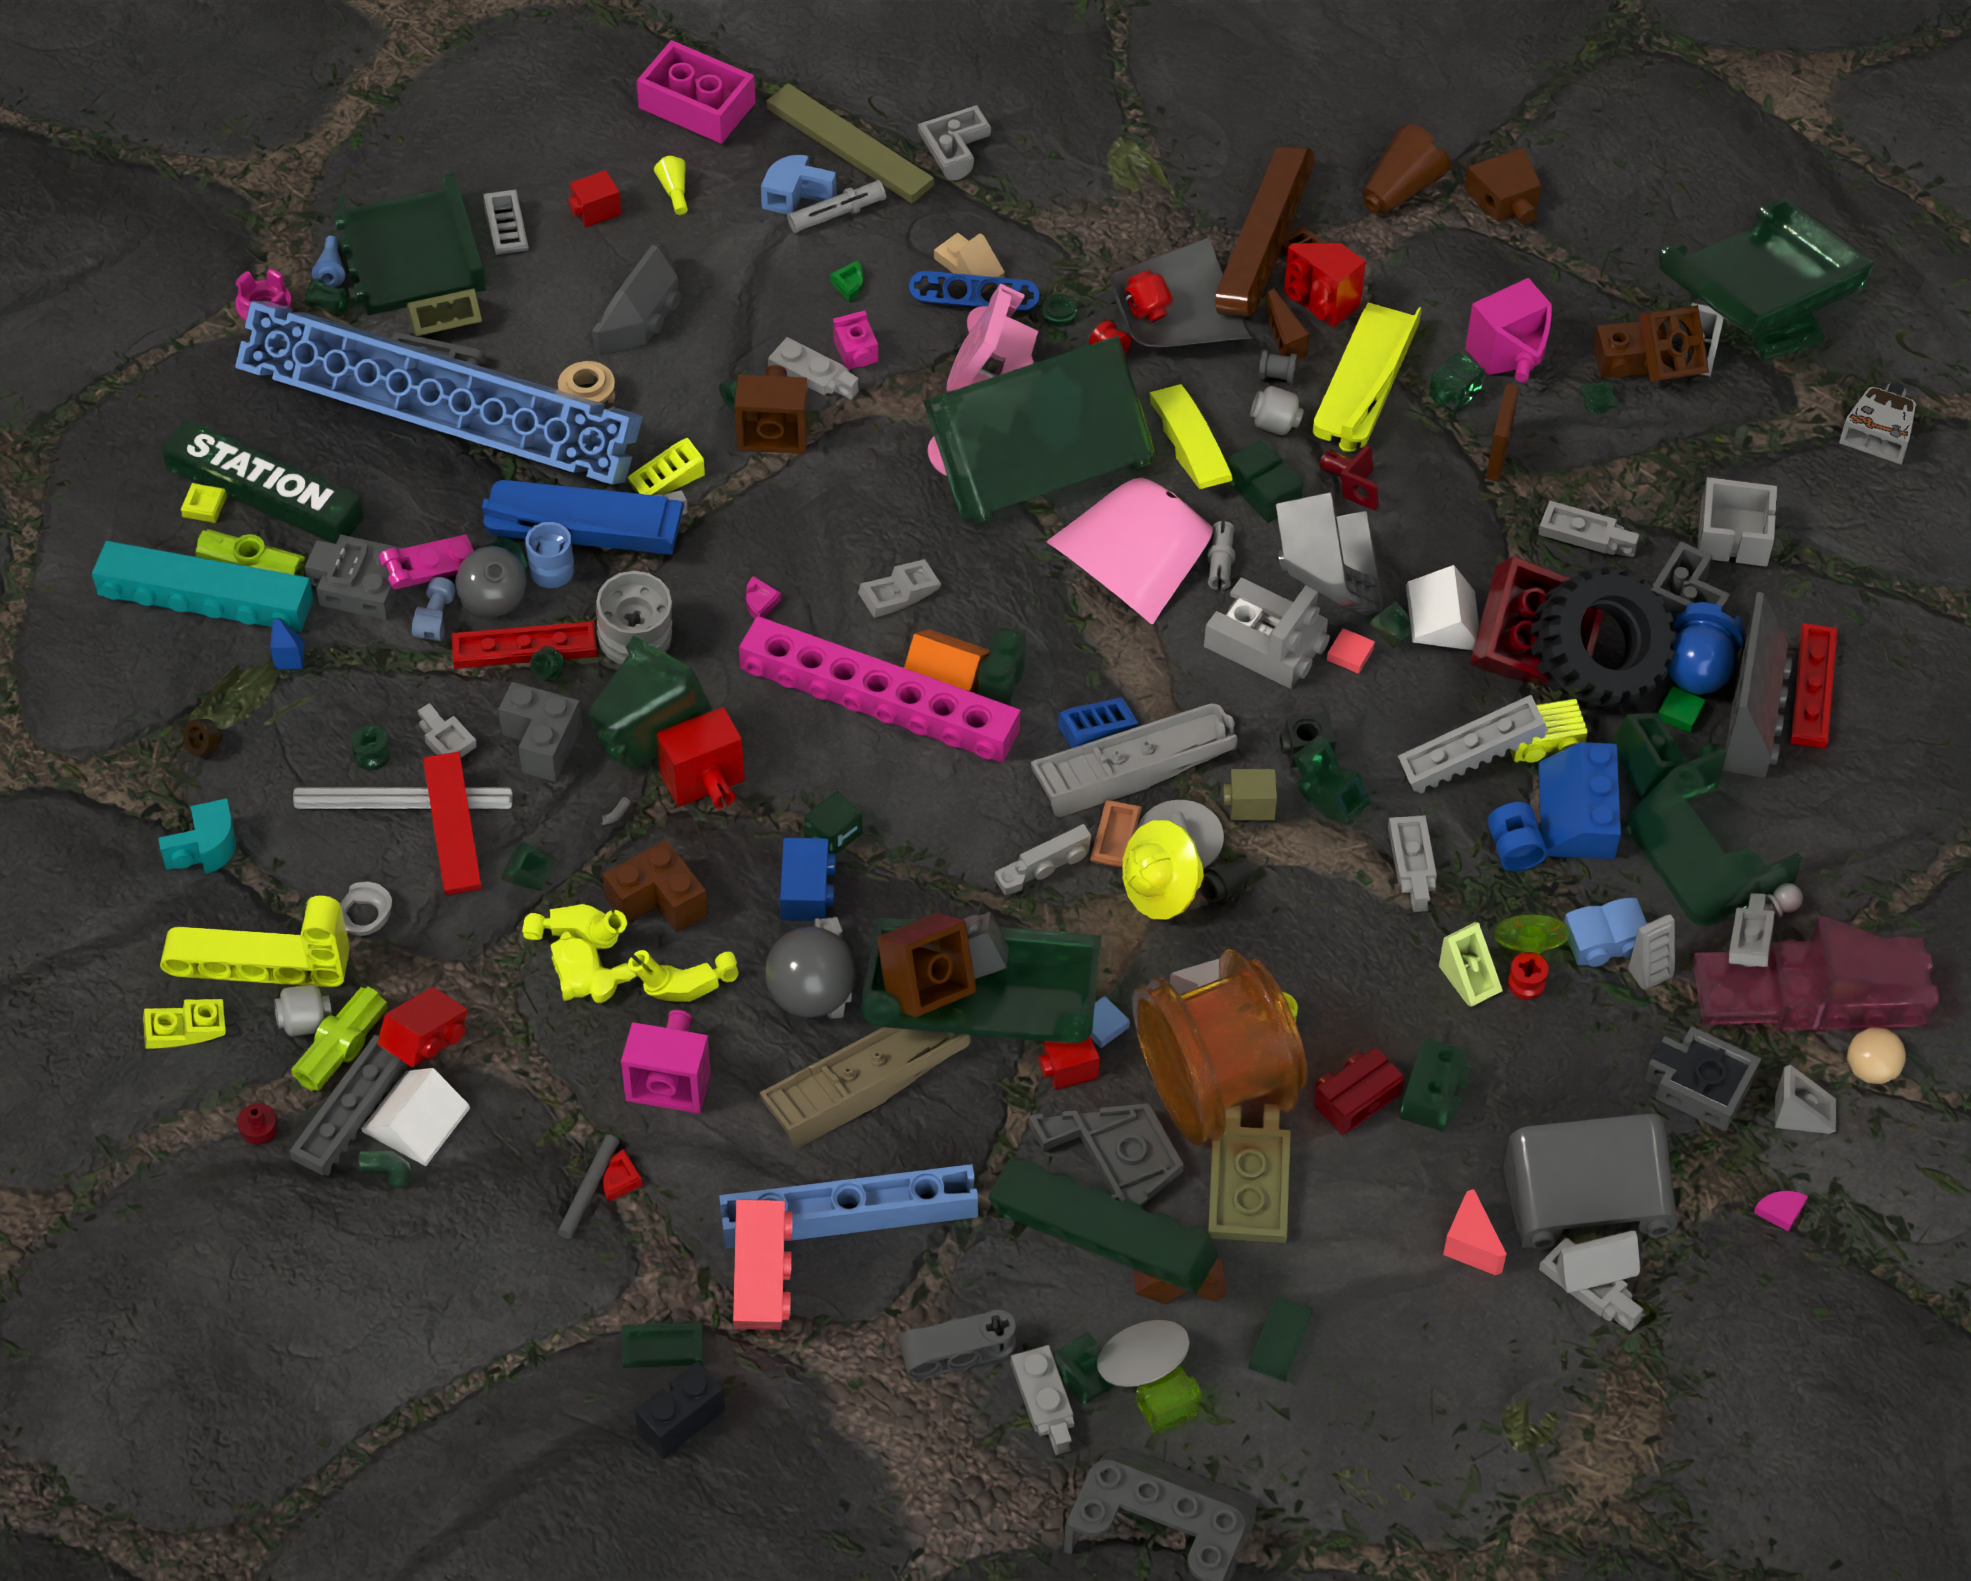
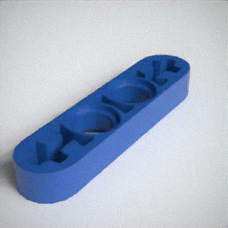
M919 271L913 275L909 283V290L913 298L918 302L972 308L989 306L990 302L982 298V290L988 284L999 286L1000 283L1012 285L1011 289L1020 293L1023 287H1027L1029 293L1034 295V299H1029L1027 305H1021L1020 303L1016 312H1030L1037 307L1040 301V293L1037 286L1031 281L1021 279ZM923 278H928L929 284L934 286H940L939 279H945L942 287L944 298H937L939 295L937 290H928L926 296H921L920 290L915 289L916 284H921ZM955 281H962L967 285V294L961 299H954L948 293L949 286Z

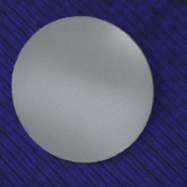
M1171 800L1160 803L1145 813L1137 826L1138 829L1152 820H1170L1183 827L1195 842L1203 869L1216 860L1223 847L1224 832L1219 819L1210 809L1194 801Z
M1151 1320L1132 1325L1113 1336L1102 1348L1097 1360L1098 1371L1104 1380L1117 1386L1132 1387L1156 1381L1169 1374L1183 1361L1189 1350L1190 1341L1188 1334L1182 1326L1167 1320Z

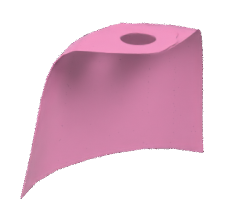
M1137 478L1113 490L1080 517L1047 540L1046 543L1083 568L1153 625L1164 606L1206 547L1213 533V527L1171 491L1151 480Z

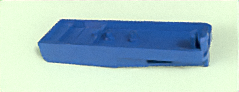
M500 480L493 485L489 500L484 498L482 509L486 530L493 536L525 539L532 527L520 525V520L537 524L555 522L568 529L571 534L572 544L672 554L684 503L683 501L669 500L666 496Z

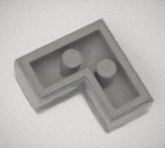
M978 105L919 123L918 132L944 176L948 180L954 181L968 175L974 165V157L966 144L989 137L991 126Z

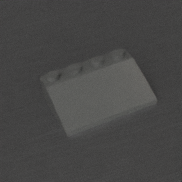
M1761 592L1756 593L1739 657L1722 770L1766 778L1769 764L1776 765L1780 744L1774 743V736L1780 737L1782 732L1784 715L1778 714L1779 707L1784 708L1786 704L1788 687L1782 686L1783 679H1789L1792 659L1786 658L1788 642L1765 594Z

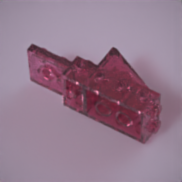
M1826 916L1817 917L1810 941L1797 942L1788 939L1772 942L1767 967H1746L1741 964L1729 963V952L1695 953L1693 958L1703 1025L1775 1023L1776 1031L1926 1026L1933 1007H1937L1939 1001L1937 985L1931 984L1930 979L1932 972L1931 954L1929 952L1925 953L1922 938L1898 936L1892 939H1885Z

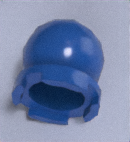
M1707 602L1691 603L1687 605L1686 611L1675 615L1672 631L1676 632V643L1670 645V650H1673L1675 655L1673 662L1667 665L1666 668L1670 678L1682 691L1697 695L1718 691L1730 681L1736 670V654L1743 645L1745 625L1738 615L1733 619L1730 615L1721 612L1723 607L1721 605Z

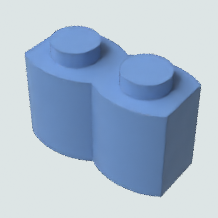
M1623 898L1602 906H1588L1567 913L1563 929L1577 965L1597 967L1605 964L1612 957L1631 959L1638 928L1646 925L1647 922L1637 898Z

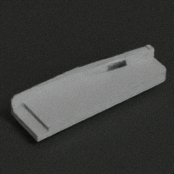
M1207 704L1031 761V768L1051 801L1054 815L1060 818L1103 804L1106 800L1112 801L1149 789L1150 786L1178 775L1200 763L1211 760L1225 752L1235 750L1238 744L1237 736L1234 734L1235 721L1224 712L1220 705Z

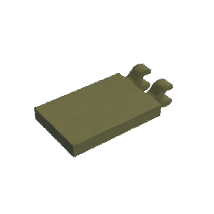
M1226 1101L1224 1126L1213 1125L1208 1238L1286 1243L1291 1130L1279 1129L1280 1105L1264 1104L1262 1128L1240 1127L1241 1102Z

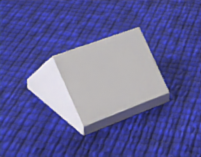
M1452 565L1408 581L1406 592L1412 642L1473 650L1479 631L1475 591L1458 569Z
M434 1068L405 1071L361 1129L363 1133L427 1166L469 1111L470 1107Z

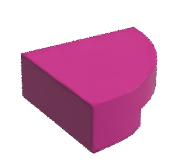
M754 576L748 582L746 589L748 612L754 619L757 616L765 618L781 601V593Z
M1794 1191L1775 1192L1764 1197L1756 1205L1754 1214L1789 1232L1806 1204L1808 1196Z

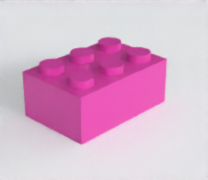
M672 40L636 80L639 109L720 144L725 141L756 103L754 75Z

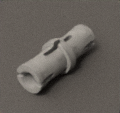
M1221 521L1213 525L1212 546L1208 549L1207 557L1210 563L1208 585L1214 590H1218L1219 578L1222 579L1221 590L1228 589L1231 585V565L1235 561V550L1232 548L1235 528L1234 525L1226 521L1224 533L1221 532Z

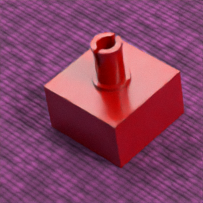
M724 707L656 733L660 776L677 807L710 795L716 808H724L720 800L721 798H723L727 806L734 802L736 795L730 787L745 781L742 738Z

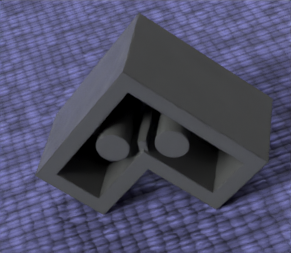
M1681 541L1653 584L1651 591L1655 595L1659 593L1666 601V603L1662 604L1665 612H1671L1673 620L1677 613L1686 611L1687 605L1691 603L1707 602L1723 606L1721 612L1726 613L1730 594L1706 584L1713 555Z
M511 682L498 709L501 733L504 736L522 740L518 747L522 773L556 782L583 726L580 700Z

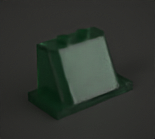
M633 636L626 645L629 653L628 657L587 712V715L598 733L596 738L605 746V754L618 763L636 769L658 756L657 732L713 710L694 669L640 638Z

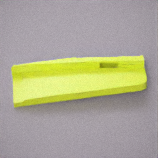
M1367 303L1314 418L1313 434L1316 437L1331 441L1332 435L1340 437L1341 440L1338 444L1345 453L1354 452L1357 449V442H1361L1360 448L1365 447L1418 328L1421 307L1418 308L1415 315ZM1376 398L1377 402L1368 414V408Z

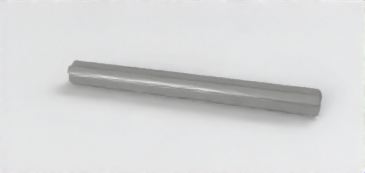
M296 787L293 792V803L297 809H431L428 787ZM466 787L469 809H509L512 807L513 791L510 787Z

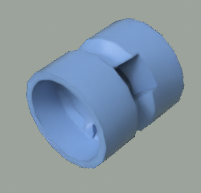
M543 522L535 525L528 531L525 538L530 577L534 583L541 587H561L567 584L575 573L571 534L566 527L559 523Z

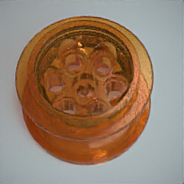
M1228 948L1220 956L1218 980L1178 994L1168 981L1156 976L1150 980L1148 986L1142 985L1134 990L1132 997L1133 1016L1145 1061L1166 1109L1179 1130L1191 1143L1199 1145L1206 1142L1208 1138L1213 1141L1221 1140L1226 1128L1225 1111L1263 1095H1266L1273 1104L1278 1105L1280 1110L1288 1113L1294 1111L1298 1103L1299 1090L1304 1088L1307 1083L1308 1072L1305 1052L1296 1022L1280 987L1269 970L1258 959L1250 958L1247 960L1238 951Z

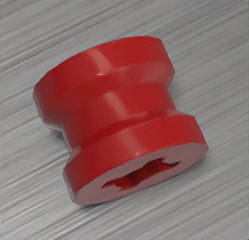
M1106 320L1100 323L1092 332L1089 338V346L1094 351H1101L1106 361L1114 363L1126 354L1131 345L1132 338L1124 331L1119 332L1114 322Z
M1533 952L1517 955L1511 963L1508 977L1510 991L1521 999L1531 1000L1539 997L1545 989L1549 966L1547 961L1541 955Z

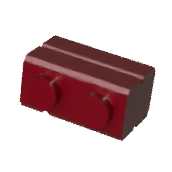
M1377 1047L1372 1048L1365 1054L1357 1052L1348 1059L1344 1069L1337 1074L1329 1072L1317 1082L1314 1105L1326 1119L1330 1120V1123L1341 1135H1345L1402 1095L1405 1078L1392 1063L1388 1062V1059Z

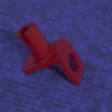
M1366 445L1353 459L1327 449L1320 459V469L1341 477L1343 498L1375 511L1379 507L1377 484L1366 479L1373 471L1371 447ZM1359 486L1363 487L1368 492L1369 498L1361 496L1356 489Z

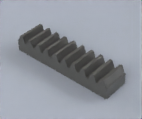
M375 1034L290 1149L291 1160L323 1176H329L332 1164L339 1163L340 1153L342 1151L347 1152L349 1141L356 1139L357 1130L363 1127L367 1116L370 1117L373 1114L375 1105H380L383 1094L390 1092L391 1083L393 1081L397 1083L401 1069L404 1071L407 1069L405 1062L377 1044L378 1035Z

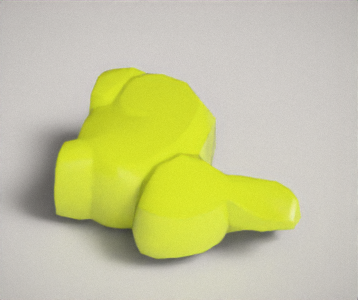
M569 931L563 932L560 939L550 945L555 972L560 979L563 1001L583 998L591 994L594 1002L603 1003L614 995L618 984L629 982L637 977L629 969L628 963L611 969L602 967L596 947L583 938L575 937Z

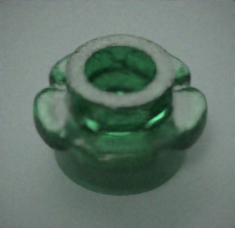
M545 646L533 654L530 667L532 673L537 678L544 681H549L550 679L555 681L563 673V656L559 651H555L554 647Z

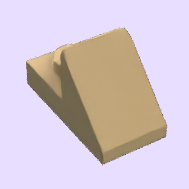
M956 233L934 249V259L952 273L1005 277L1003 268L986 238L981 233L970 241L961 234ZM988 284V285H986V286L983 288L982 293H984L986 290H988V289H989L990 287H992L994 284Z

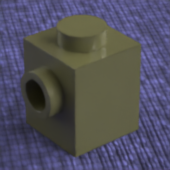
M1231 769L1230 784H1223V806H1230V820H1275L1277 803L1275 769Z

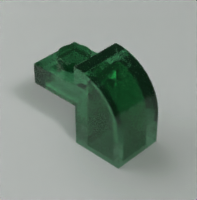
M1317 736L1293 755L1302 777L1296 783L1299 791L1306 801L1325 817L1346 824L1371 803L1359 773L1339 767L1328 738Z

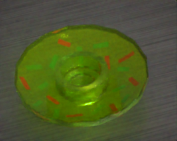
M1536 914L1519 915L1498 923L1494 929L1495 940L1504 947L1521 951V953L1533 952L1540 955L1545 950L1557 948L1564 944L1569 938V929L1564 922L1550 916Z

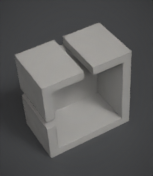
M1707 477L1700 507L1697 549L1713 555L1712 560L1729 562L1731 556L1736 557L1735 563L1767 567L1774 543L1777 486Z

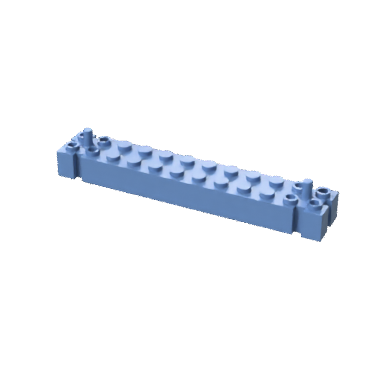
M251 301L245 328L252 330L250 341H241L235 368L257 375H273L272 379L573 473L588 471L586 477L612 485L626 483L632 456L625 454L627 444L636 443L643 418L642 415L619 408L604 409L605 404L305 312L291 313L292 308L269 301Z

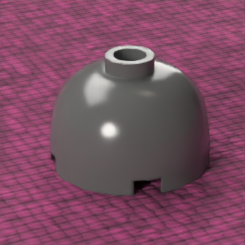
M494 545L480 547L469 553L460 564L455 580V588L464 608L475 616L487 619L498 618V616L515 611L524 598L527 586L525 568L519 558L508 549Z

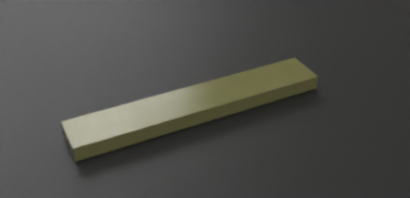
M786 84L766 100L768 110L873 179L880 180L882 185L911 204L934 186V178L791 84Z

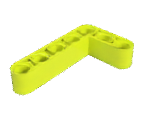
M314 896L308 899L301 935L174 927L167 932L160 967L167 974L177 977L337 987L344 982L350 951L342 907L337 900L327 896Z

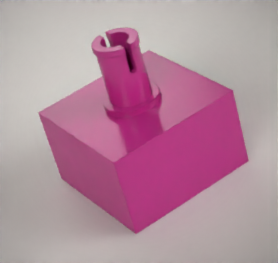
M672 1010L669 1012L666 1028L632 1022L621 1059L626 1101L701 1114L711 1077L708 1035L688 1032L692 1024V1016L682 1010Z

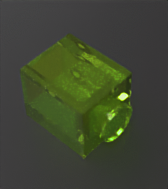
M1179 1365L1166 1376L1151 1383L1137 1386L1136 1403L1154 1435L1196 1417L1199 1399L1202 1398V1394L1193 1376L1187 1377L1183 1368Z

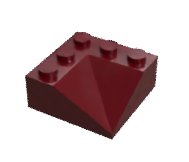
M1511 557L1496 565L1469 664L1500 676L1548 686L1547 682L1550 679L1546 673L1540 675L1536 665L1540 664L1538 655H1532L1531 644L1536 642V637L1530 634L1531 625L1539 621L1535 617V612L1539 604L1545 602V596L1549 591L1570 578L1516 557ZM1593 607L1587 608L1581 622L1582 642L1591 658L1604 613L1603 610Z

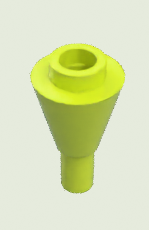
M666 156L655 165L654 173L669 197H671L675 214L682 215L688 211L684 197L686 162L675 156Z

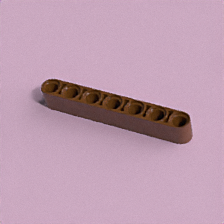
M1278 146L1275 149L1218 286L1215 306L1219 315L1253 316L1256 312L1313 171L1314 155L1310 147Z

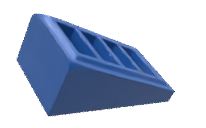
M1122 697L1074 707L1058 713V728L1071 748L1139 727L1138 721ZM1119 710L1125 720L1118 721L1113 712ZM1107 716L1110 723L1105 724L1102 717ZM1094 720L1098 726L1093 727L1090 722ZM1083 725L1084 729H1079L1078 726Z

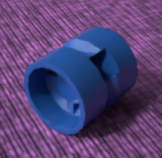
M1525 802L1508 803L1498 807L1488 816L1487 824L1492 839L1496 843L1495 848L1503 869L1513 872L1525 871L1537 866L1546 858L1548 851L1542 834L1538 830L1539 825L1531 805Z

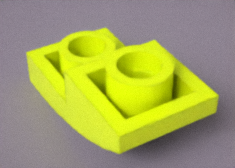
M223 999L184 1000L183 1008L144 1009L145 1049L184 1046L224 1036L226 1030Z

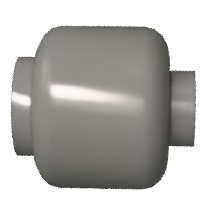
M1269 386L1263 392H1257L1251 407L1250 417L1254 418L1257 428L1283 436L1290 431L1291 427L1298 428L1304 410L1299 408V399L1295 393Z
M313 984L284 988L280 993V998L274 999L278 1029L284 1028L286 1034L292 1037L315 1034L322 1021L332 1015L329 995L321 996L320 989Z

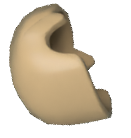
M1870 1027L1858 1033L1852 1039L1848 1047L1847 1061L1854 1075L1864 1082L1884 1084L1896 1079L1900 1075L1906 1062V1052L1903 1042L1897 1034L1886 1028Z

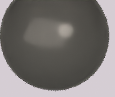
M801 927L783 935L773 945L765 964V981L772 998L787 1012L805 1018L821 1017L838 1009L851 994L856 978L854 957L847 944L835 933L819 927Z

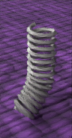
M623 797L612 813L605 814V818L602 815V825L618 821L630 806V801Z

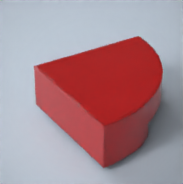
M624 1149L611 1158L604 1174L603 1188L607 1202L642 1186V1178Z

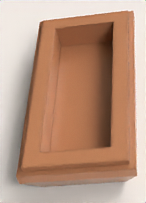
M1106 800L1090 861L1123 869V856L1128 841L1136 832L1142 810L1141 806Z

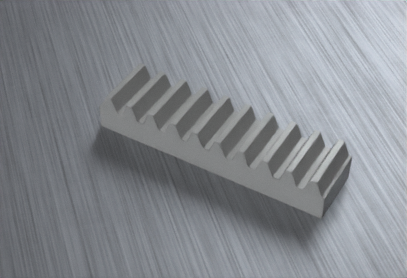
M1529 695L1398 755V758L1414 792L1417 791L1422 794L1425 792L1426 786L1430 785L1435 788L1441 779L1450 781L1455 773L1464 775L1468 767L1477 769L1481 761L1490 763L1494 755L1505 756L1506 750L1509 748L1514 751L1518 750L1519 744L1522 742L1527 745L1531 744L1535 736L1541 739L1544 738L1548 729L1532 695Z

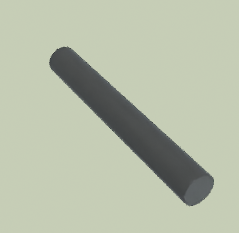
M612 1135L605 1136L557 1231L561 1237L565 1239L572 1238L619 1144V1140Z

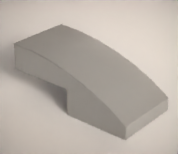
M923 559L894 566L892 576L861 583L858 594L872 616L876 618L898 611L924 599L940 589L941 583L926 560Z

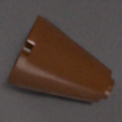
M1411 123L1397 130L1362 191L1363 202L1370 211L1383 214L1389 212L1445 176L1451 169V161L1443 147L1439 151L1432 144L1435 138L1429 132Z

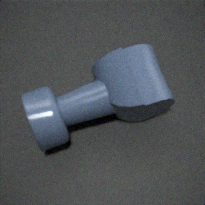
M434 577L429 581L426 594L430 601L426 608L417 607L412 623L413 637L436 641L443 640L445 636L444 605L451 603L456 593L455 584L452 581L442 577Z

